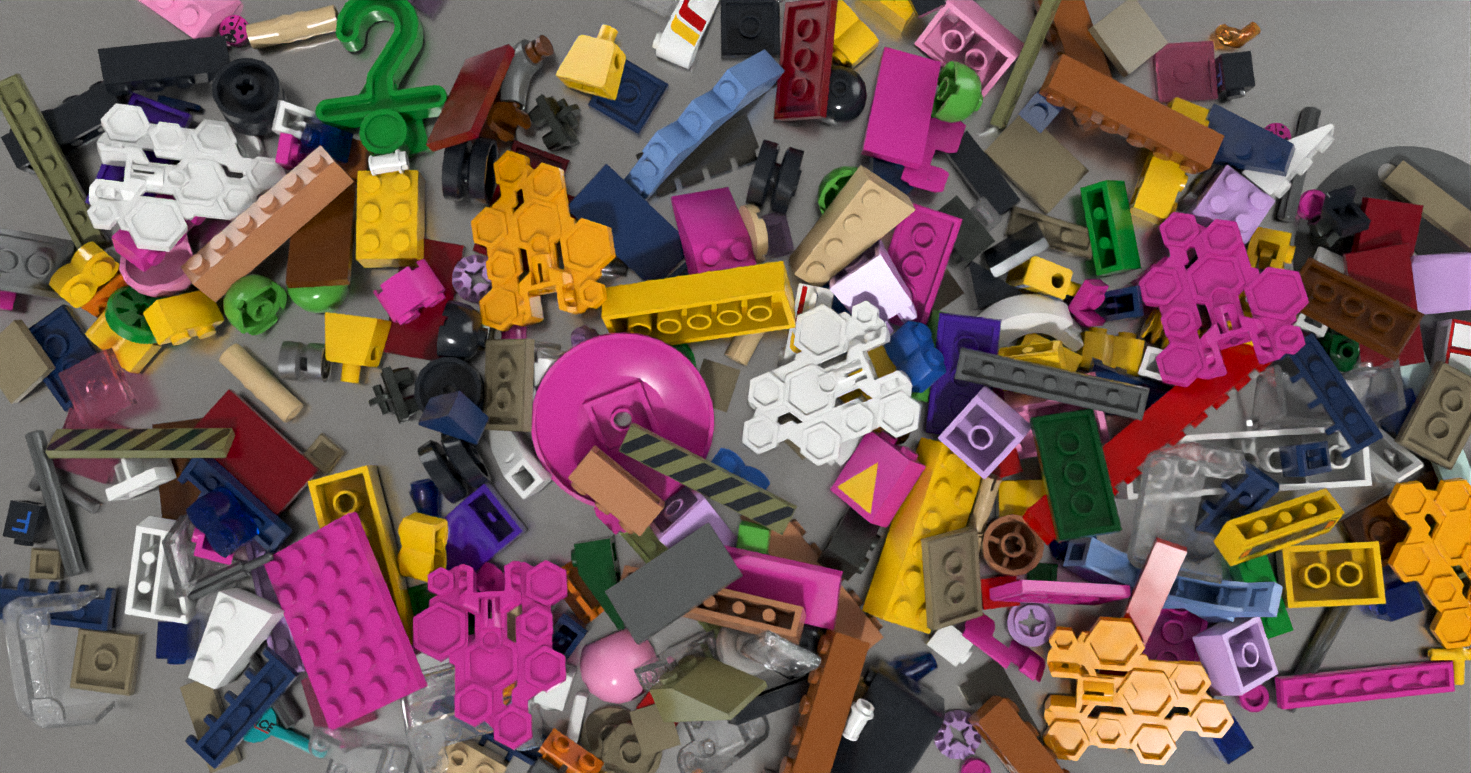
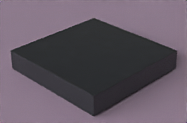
M721 0V58H749L764 49L772 58H780L779 0Z
M1037 221L985 250L984 254L988 266L996 278L1049 248V244Z

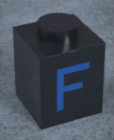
M1251 51L1223 53L1212 61L1216 96L1227 95V99H1238L1245 97V93L1255 87Z
M10 500L3 536L14 538V544L22 546H33L34 542L47 541L51 522L45 503L30 500Z

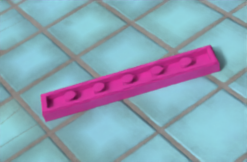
M1450 660L1275 677L1277 707L1282 710L1455 691L1453 661Z

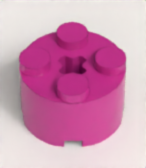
M425 259L416 262L419 267L413 270L409 266L382 283L380 285L382 289L373 291L394 323L398 322L400 325L408 324L421 315L419 309L422 307L428 308L429 306L432 308L446 298L443 294L446 289Z

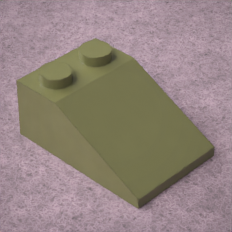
M689 655L679 660L678 666L675 669L661 675L659 682L649 690L663 722L731 720L768 686L766 681L711 657L695 658L694 655Z

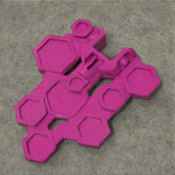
M1173 212L1159 226L1165 248L1169 249L1171 256L1160 267L1154 266L1138 283L1145 305L1160 309L1162 316L1160 319L1165 335L1169 340V345L1156 357L1163 383L1188 387L1196 378L1208 380L1225 376L1227 370L1221 350L1250 341L1253 343L1259 364L1263 365L1279 360L1286 353L1295 355L1305 345L1301 328L1293 326L1297 322L1296 315L1309 303L1298 271L1267 267L1260 274L1258 268L1251 267L1238 224L1234 221L1215 219L1208 227L1197 224L1196 218L1192 214ZM1189 248H1194L1198 259L1186 270L1185 266L1189 263L1186 251ZM1243 291H1245L1253 318L1244 316L1238 297ZM1197 304L1206 305L1212 326L1201 338H1199L1197 331L1203 324ZM1229 320L1233 328V330L1230 331L1227 325V321Z
M514 560L504 566L505 591L477 592V574L472 567L461 564L449 571L439 567L428 574V590L437 596L429 600V608L413 617V648L439 662L449 658V663L455 666V717L473 727H477L485 721L494 729L495 741L515 750L533 738L532 715L529 714L528 700L542 691L548 693L566 681V657L552 648V634L554 633L551 606L568 596L567 571L547 560L535 567L525 562ZM490 604H492V619H490ZM522 604V614L516 617L515 643L508 639L507 613ZM468 612L475 615V641L470 644ZM517 681V687L512 689V703L506 706L503 704V689Z

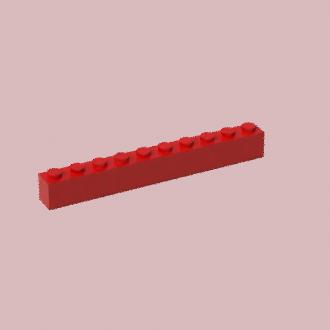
M1240 344L1223 349L1221 354L1227 370L1225 376L1208 380L1196 378L1188 387L1174 386L1144 412L1142 420L1135 419L1107 442L1102 448L1114 497L1119 493L1116 487L1122 482H1125L1127 485L1132 483L1142 474L1139 470L1141 466L1145 463L1152 466L1164 455L1161 449L1167 444L1172 448L1186 436L1183 432L1190 425L1194 429L1197 428L1209 417L1205 413L1212 406L1215 410H1218L1230 399L1227 394L1234 388L1238 392L1251 382L1252 379L1249 377L1251 373L1255 370L1259 374L1262 373L1274 361L1264 365L1259 364L1254 346ZM1045 494L1026 510L1022 518L1048 546L1056 539L1047 495Z

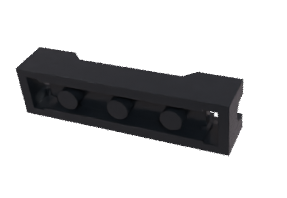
M810 670L807 671L805 676L762 691L733 719L727 720L728 724L738 726L799 703L802 697L808 693Z

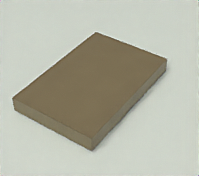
M1020 115L984 151L990 161L1045 214H1048L1089 172L1046 129L1040 134Z
M486 339L483 412L489 417V420L484 430L531 432L535 339Z
M1436 361L1394 442L1445 469L1452 470L1471 434V376L1442 361Z
M968 526L921 539L927 628L935 631L983 616L977 528Z

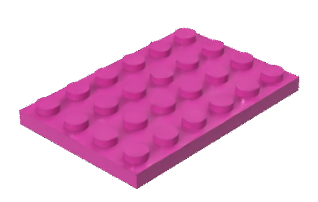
M357 512L348 513L273 554L274 560L264 564L281 609L285 611L283 613L330 731L428 686Z

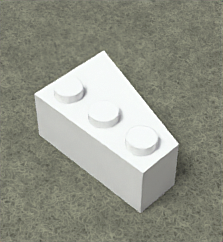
M148 516L136 526L125 614L188 624L198 613L196 601L192 600L187 592V585L192 583L180 521Z
M238 587L219 591L188 678L213 689L234 683L250 659L256 654L255 651L272 634V629L284 617L283 613L285 611L281 609L280 605Z

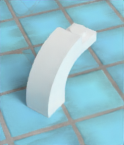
M1023 294L1009 297L994 303L977 316L1002 319L998 351L999 348L1008 346L1015 339L1031 333L1048 334L1057 340H1061L1062 344L1074 352L1084 346L1080 335L1082 329L1071 318L1067 304L1050 296Z

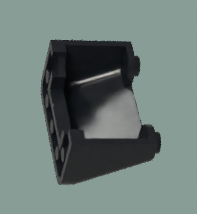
M881 660L876 668L872 666L869 668L862 681L866 686L861 699L867 700L874 706V717L872 720L867 721L857 741H851L843 735L841 736L830 773H911L941 728L945 718L944 698Z

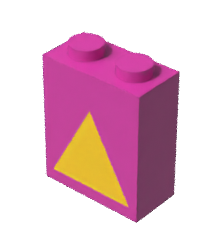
M882 430L881 433L872 431L865 434L830 490L868 522L887 528L926 466L917 460L919 455L915 451L904 445L901 448L896 444L897 438Z

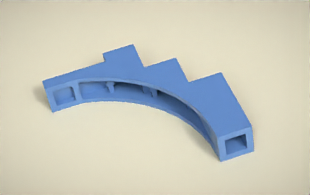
M765 49L727 69L712 90L692 100L675 122L654 134L642 150L644 154L624 180L640 196L648 201L662 182L686 157L734 114L757 97L769 91L785 70Z
M1086 537L1069 541L1063 567L1091 583L1130 585V593H1132L1145 561L1110 547L1094 537ZM1179 571L1162 609L1185 608L1209 623L1234 622V617H1277L1283 586L1276 582H1236Z

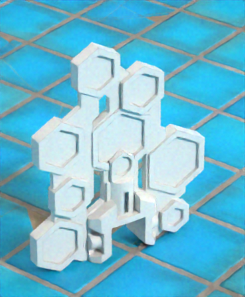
M116 103L101 118V125L105 132L100 136L96 144L103 164L125 167L124 182L96 179L89 187V203L91 207L87 210V214L93 227L96 229L111 230L118 223L121 230L129 231L136 247L139 249L169 252L188 231L185 220H192L195 216L234 221L238 215L242 214L258 200V196L263 193L265 194L286 173L283 167L275 162V158L259 156L255 159L243 158L236 147L237 139L228 122L204 119L196 129L181 128L179 124L167 122L151 124L148 122L141 107ZM143 150L153 151L157 158L179 160L180 162L177 166L152 163L148 161ZM222 166H227L229 172L242 173L244 177L241 179L227 177ZM148 192L173 195L175 200L143 196V194Z
M864 301L853 306L851 316L847 312L838 314L826 304H822L798 315L794 345L802 352L796 354L795 361L750 380L748 401L755 405L757 409L753 418L744 422L742 443L759 455L778 447L780 442L789 439L801 448V454L817 466H820L840 457L843 442L870 433L873 429L880 426L895 438L919 429L922 405L911 397L912 383L908 375L902 370H897L878 378L874 365L868 355V351L890 342V333L886 322L879 318V309L869 301ZM847 352V359L825 369L818 365ZM859 369H862V370H863V371H861V372H859V373H857V374H854V375H852V376H850V377H849V375H848V374H850V373H852V372H855V371H857V370H859ZM858 388L872 398L866 402L856 398L835 407L837 397ZM790 412L802 422L797 424L792 420L781 425L777 421L779 416Z

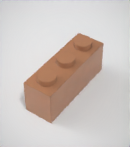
M596 445L593 446L568 477L572 481L571 486L578 493L584 496L588 494L596 501L595 506L604 514L609 515L611 513L619 519V525L629 534L635 532L638 536H641L665 505V502Z

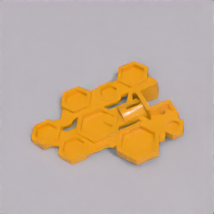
M507 150L493 164L496 184L500 185L501 197L490 208L485 207L471 221L474 243L487 248L488 260L485 263L488 279L492 283V289L479 301L482 324L507 332L514 324L525 327L539 323L544 320L540 295L557 292L560 310L576 315L584 313L589 307L598 309L607 300L605 285L596 281L602 276V269L616 257L612 229L583 218L576 223V219L570 217L564 170L545 163H541L536 169H533L530 165L529 157ZM522 189L524 203L514 212V208L518 205L517 192ZM559 241L561 243L564 270L560 269L556 247ZM521 248L527 252L529 273L519 282V276L524 272Z
M1463 478L1440 480L1436 490L1425 489L1419 481L1396 483L1387 503L1399 519L1406 521L1410 529L1404 542L1396 544L1387 563L1399 580L1403 582L1417 581L1429 602L1438 610L1429 629L1441 646L1446 649L1470 646L1471 586L1464 597L1462 594L1464 584L1451 566L1459 565L1471 581V486ZM1426 514H1431L1436 521L1430 536L1428 533L1431 528L1424 519Z
M1100 616L1090 631H1081L1078 637L1072 627L1057 626L1049 637V643L1052 647L1047 654V664L1052 677L1076 679L1075 697L1050 695L1045 702L1044 718L1049 727L1043 733V740L1054 751L1058 759L1078 761L1087 747L1094 745L1098 746V748L1133 749L1140 763L1164 765L1177 749L1175 742L1184 730L1197 731L1201 737L1222 738L1234 723L1224 700L1213 699L1206 692L1211 685V680L1202 663L1185 660L1177 662L1149 659L1146 654H1142L1145 649L1144 643L1129 618ZM1095 669L1126 671V674L1124 676L1097 674ZM1095 705L1122 707L1126 713L1100 712L1097 717L1088 716ZM1173 706L1186 707L1190 710L1187 714L1174 713L1171 718H1166Z

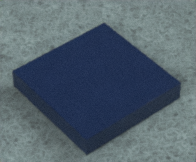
M626 59L616 99L611 100L593 95L588 103V107L633 134L640 136L668 90L669 84Z

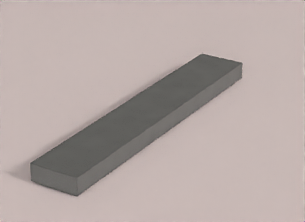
M964 347L960 350L955 379L1138 420L1143 419L1150 390L1147 387Z

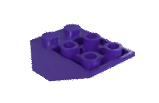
M490 483L483 484L443 518L448 522V539L445 547L447 553L446 570L449 571L455 566L466 564L477 572L486 562L492 560L527 531V528Z

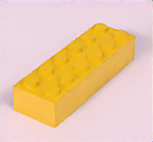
M784 261L606 287L607 300L602 304L601 314L609 333H638L654 337L669 345L796 328L795 298Z
M921 437L916 453L919 455L917 460L925 465L926 468L893 517L862 611L882 620L930 634L931 629L927 628L921 539L966 527L982 477L942 442Z
M366 465L307 481L319 529L348 513L357 512L411 645H413L414 614L405 576L400 575L399 565L397 563L398 549L376 465Z

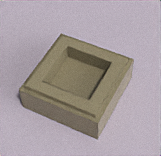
M321 433L304 455L324 475H328L347 451L325 433Z
M32 548L29 578L63 580L65 570L59 549Z

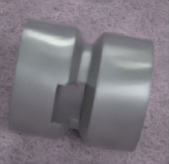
M284 341L282 343L278 358V371L281 379L300 381L305 377L307 381L327 382L332 362L327 361L325 358L324 343H309L307 347L303 342Z

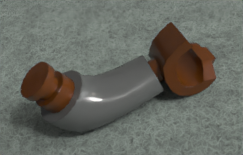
M540 35L536 40L532 41L524 39L513 46L515 55L501 84L500 102H497L489 111L487 117L488 127L494 131L498 138L505 142L508 140L514 142L517 125L526 130L531 127L530 117L523 111L525 109L529 83L534 73L542 68L543 60L546 56L549 57L554 53L553 45L544 35Z

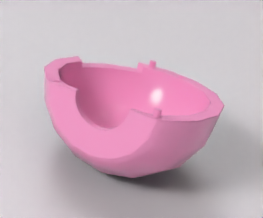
M186 235L182 243L166 252L164 259L157 266H151L145 273L121 256L119 270L125 282L138 293L154 298L172 297L186 291L192 283L181 269V266L194 255L188 236Z
M625 628L584 645L579 666L582 680L590 693L604 702L621 704L633 701L647 691L654 680L657 662L654 648L650 642L646 640L640 645L636 644L628 629Z

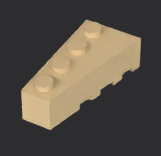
M860 165L789 257L794 275L812 286L821 287L916 210L908 195Z

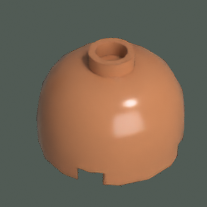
M1011 514L999 517L988 525L983 533L981 550L984 560L991 569L1001 575L1014 577L1024 575L1038 565L1043 557L1044 541L1024 521L1022 516Z

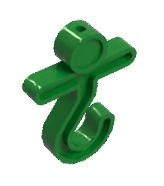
M349 0L345 3L337 17L335 32L338 40L346 50L356 52L362 49L365 44L366 32L375 22L389 21L394 23V32L367 73L366 84L359 95L322 100L316 106V116L330 130L360 127L359 136L361 143L372 156L395 153L396 149H399L401 152L406 151L409 156L413 149L414 136L406 121L439 117L448 98L445 89L439 85L398 89L401 80L422 48L424 31L420 18L408 0Z

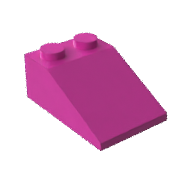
M729 187L671 197L689 275L757 265L749 233Z

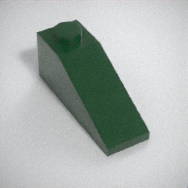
M615 536L578 541L574 544V549L571 550L573 567L578 568L579 576L618 630L625 629L624 622L605 593L606 590L621 580Z

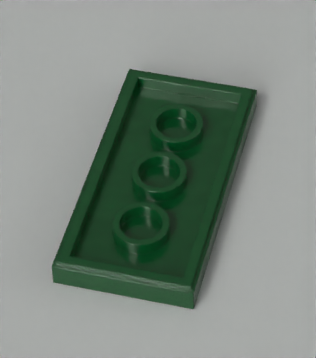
M1093 409L1031 417L1029 421L1057 542L1122 531Z

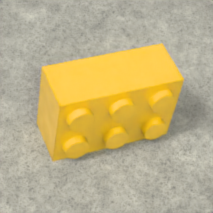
M404 170L402 174L399 171L377 174L376 176H372L371 171H358L356 260L364 268L418 266L416 262L424 259L426 180L419 170Z
M1379 541L1296 545L1275 551L1279 585L1283 586L1281 596L1286 608L1386 604Z

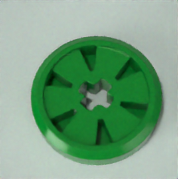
M131 286L121 287L115 290L108 299L105 308L106 321L116 334L126 340L140 344L157 343L144 315L140 316L139 313H143L156 300L163 298H154L140 294Z

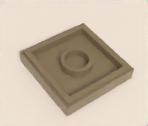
M1126 0L1088 30L1123 78L1168 44L1137 0Z
M22 319L14 320L0 333V389L11 404L18 403L56 368Z
M79 628L70 688L125 696L134 695L143 634Z

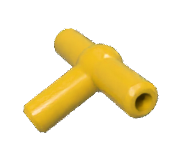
M1435 648L1428 650L1427 656L1431 661L1452 660L1454 684H1464L1465 660H1471V648Z

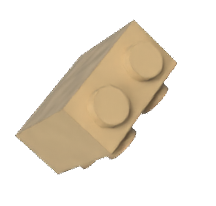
M458 732L452 739L449 737L445 739L438 754L442 755L441 760L437 766L432 764L427 773H505L510 762L504 760L505 757L485 746H480L478 742Z

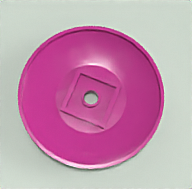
M628 332L609 333L578 343L562 354L550 366L543 376L534 397L531 435L536 454L543 468L552 475L551 479L567 494L595 507L596 501L588 494L584 496L578 493L571 486L572 481L568 479L594 445L647 486L651 481L641 472L639 465L641 462L619 452L630 425L634 422L706 459L713 438L714 411L704 379L692 362L680 351L648 335ZM619 412H627L631 416V421L626 426H619L614 421L615 415ZM682 484L668 498L678 493L685 485Z

